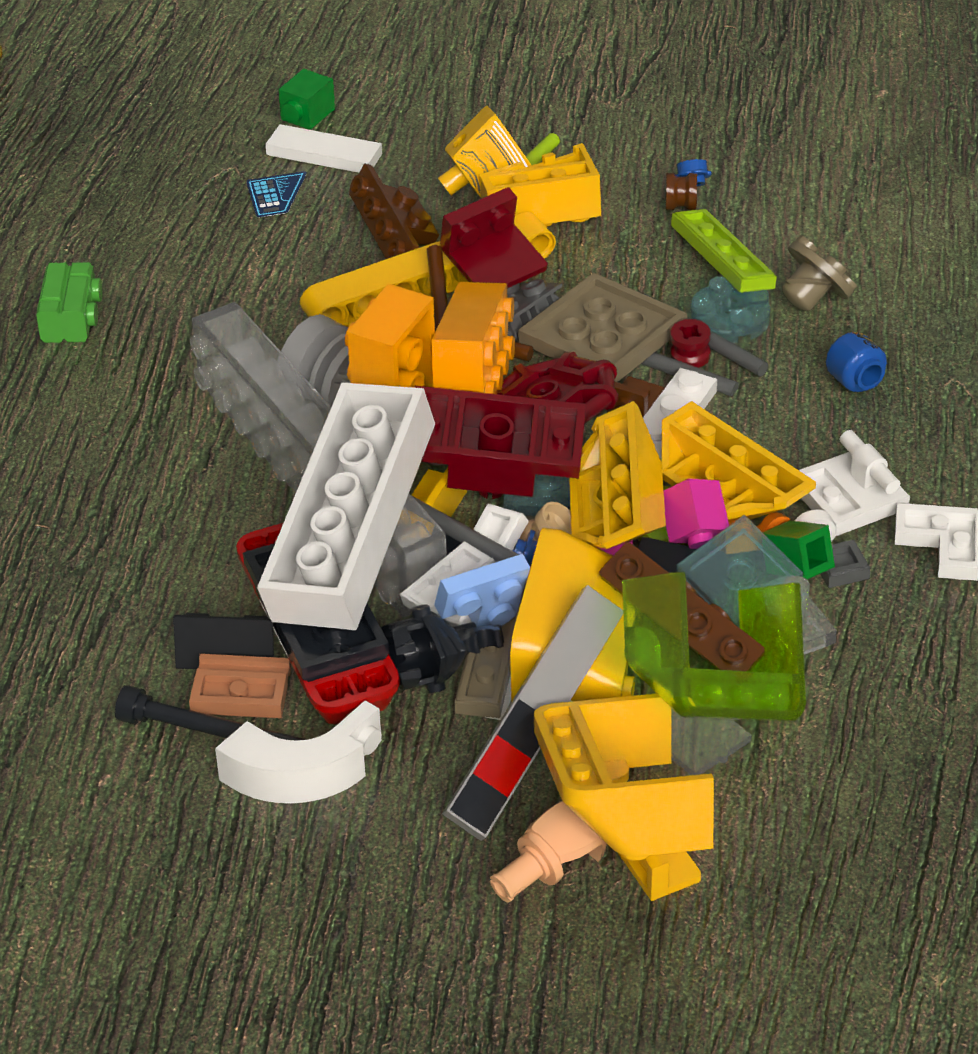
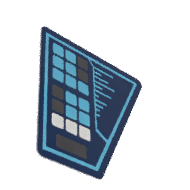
M302 171L247 180L246 183L256 217L288 213L307 172Z

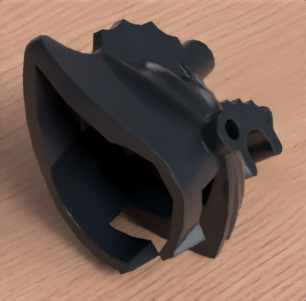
M427 604L412 607V615L409 619L389 623L381 627L389 642V656L398 670L399 688L403 691L425 684L428 693L443 691L446 689L444 681L457 671L467 653L478 654L481 648L495 646L496 648L504 647V637L500 624L477 627L474 622L453 627L445 619H441L436 613L430 611V606Z

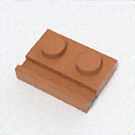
M200 654L199 668L196 669L189 699L190 710L208 715L282 718L288 689V677L291 674L289 658Z

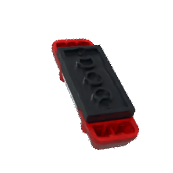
M283 523L247 533L238 540L236 545L238 559L268 619L270 617L257 586ZM368 604L365 606L357 630L273 622V628L307 697L327 723L339 724L365 700L378 707L380 711L389 706L400 684L399 674L389 656V642Z

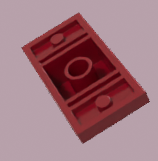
M415 385V388H424L435 421L434 429L421 462L449 465L447 488L478 491L486 499H488V492L492 493V499L500 498L503 494L533 497L535 474L579 479L586 404Z

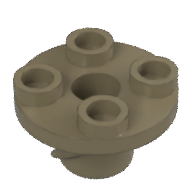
M800 235L788 247L789 253L800 266L789 279H785L786 282L782 286V292L795 307L803 311L815 309V305L828 290H831L843 299H849L854 293L857 285L844 274L847 271L845 267L830 255L825 260L816 253L818 248L806 237Z

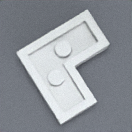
M897 503L895 545L938 548V578L978 581V508Z

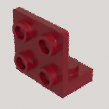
M509 187L443 216L440 247H442L444 254L468 282L507 283L508 289L547 270L548 262L514 224L517 196Z

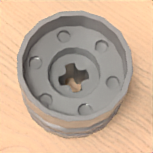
M322 314L310 316L301 322L289 335L280 352L277 374L278 382L282 388L297 398L313 404L315 408L329 414L341 383H350L347 377L349 366L348 347L345 345V334L348 327Z

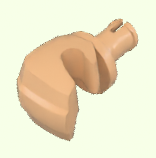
M561 801L546 810L530 824L524 835L517 842L520 856L501 871L493 874L490 877V884L495 893L503 901L509 903L538 879L547 885H555L564 875L562 863L581 858L587 853L599 862L604 855L606 843Z

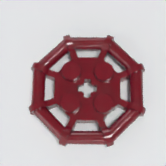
M564 352L559 358L524 366L521 363L514 366L513 372L503 379L502 389L497 390V394L586 404L585 425L601 411L612 409L617 403L618 393L614 386L617 368L609 360L594 361L577 357L575 352Z

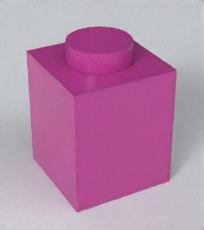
M688 478L664 490L666 530L669 543H688L690 549L704 548L715 543L714 537L730 530L719 480Z

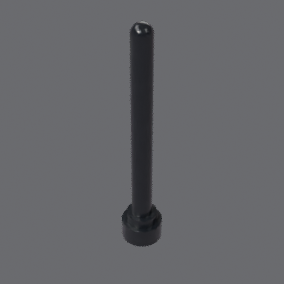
M130 685L122 687L115 706V718L118 721L136 725L139 721L146 722L148 719L223 738H228L244 724L153 701V697L147 695L145 689ZM260 728L266 733L280 739L294 741L308 740Z

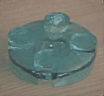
M715 277L709 281V286L702 288L694 295L691 301L690 318L701 320L709 326L711 331L732 343H738V336L751 334L750 340L762 335L769 326L771 308L769 293L767 290L740 293L724 277Z

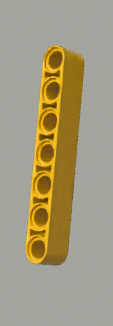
M522 212L516 214L514 219L515 226L544 259L547 258L555 248V236L533 213ZM440 241L313 284L300 297L301 309L308 317L322 314L349 327L352 322H356L364 313L369 302L376 298L388 284L431 296L427 248L432 245L440 246ZM443 252L446 291L450 293L455 291L459 282L468 281Z

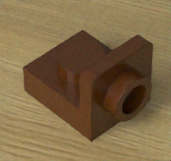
M628 376L623 384L614 381L615 390L618 393V401L612 409L607 410V413L634 401L639 407L642 417H644L665 387Z

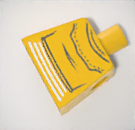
M485 106L446 146L445 151L455 165L439 176L438 179L450 196L469 183L481 198L479 174L518 162L524 163V168L531 166V164L497 115L488 106Z

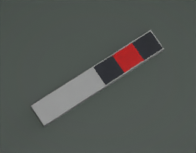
M588 585L581 590L442 815L480 841L487 837L541 749L534 733V711L546 704L570 702L624 614V610Z

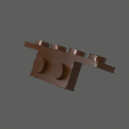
M364 163L359 174L351 182L349 195L385 258L388 259L419 248L418 243L422 245L435 243L439 233L431 221V216L420 203L417 193L405 186L395 188L383 184L374 167Z
M626 542L600 570L601 579L733 683H740L764 656V647L731 622V618L722 608L714 603L708 604L697 595L695 589L686 580L679 576H672L630 542Z

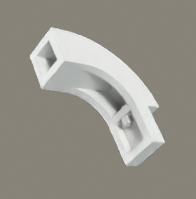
M365 700L329 732L316 738L298 741L274 737L247 721L215 748L219 781L249 797L275 803H303L338 794L358 783L366 776L364 756L374 752L382 741L380 710Z

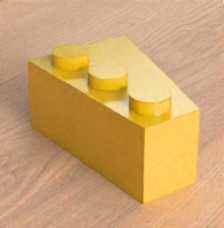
M583 143L574 145L573 153L557 158H555L553 152L542 155L541 163L525 168L524 163L518 162L479 174L481 199L509 187L517 196L515 215L522 212H531L546 227L557 222H585L592 217L601 216L600 174Z

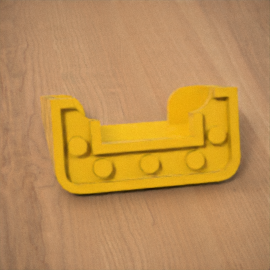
M543 527L538 538L511 641V702L577 596L587 585L625 612L571 698V701L634 696L635 676H628V661L638 617H643L645 613L601 579L600 570L613 555L560 529Z

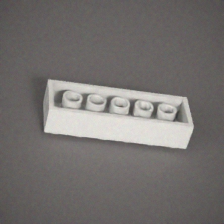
M341 383L257 586L271 622L357 630L435 426L424 388Z

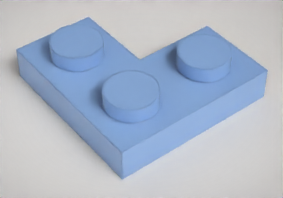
M520 554L440 580L434 605L441 619L458 614L459 616L468 615L477 627L504 625L516 617L530 566L524 555Z

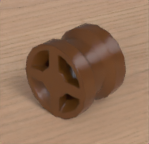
M666 173V210H674L676 207L696 210L697 173H689L685 177H678L675 173Z

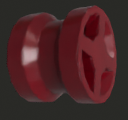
M684 319L675 323L670 330L671 342L673 344L670 349L671 358L698 368L706 365L710 360V346L708 344L711 340V332L709 326L696 319Z

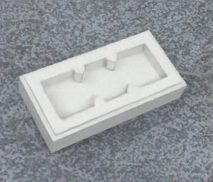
M464 541L400 593L403 605L411 609L418 605L427 604L430 606V611L440 616L434 605L440 580L495 563V560Z

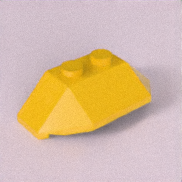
M633 401L595 419L591 428L593 434L582 447L579 479L569 478L571 535L599 548L609 549L666 526L662 463L639 407Z
M693 401L662 419L661 463L663 480L671 486L688 478L719 480L728 520H752L786 509L816 488V481Z

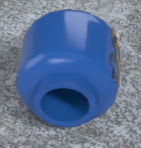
M850 332L839 337L831 345L827 352L825 363L828 372L847 390L858 393L872 389L882 381L885 375L887 359L885 352L865 334Z

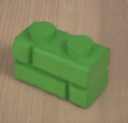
M90 262L72 263L71 266H68L67 263H48V266H46L36 313L40 340L44 343L62 342L63 339L67 342H86L90 326H97L98 308L96 302L102 301L101 278H95L94 268Z

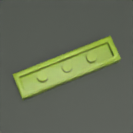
M700 209L672 213L671 226L740 293L775 289L777 276L709 211Z

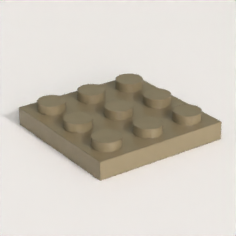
M592 273L518 330L519 343L533 346L534 350L553 359L561 357L564 352H575L577 357L594 361L609 360L617 368V376L614 381L618 382L670 341L672 326L678 321L687 319V313L601 275Z

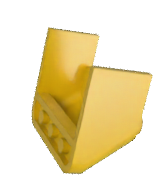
M670 692L551 703L540 706L534 711V733L562 801L615 852L628 860H642L649 855L713 849L714 777L712 773L627 782L629 779V768L671 764Z

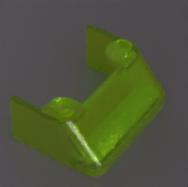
M685 572L622 580L625 658L630 668L678 715L684 718L779 722L796 720L803 714L806 705L800 583L738 590L740 629L760 643L765 649L764 656L748 672L690 668Z

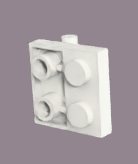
M852 430L845 431L840 437V443L849 452L799 470L816 481V488L801 499L811 510H824L830 515L836 526L835 536L896 514L897 503L909 504L910 496L900 486V481L887 468L888 463L885 458L871 444H865Z

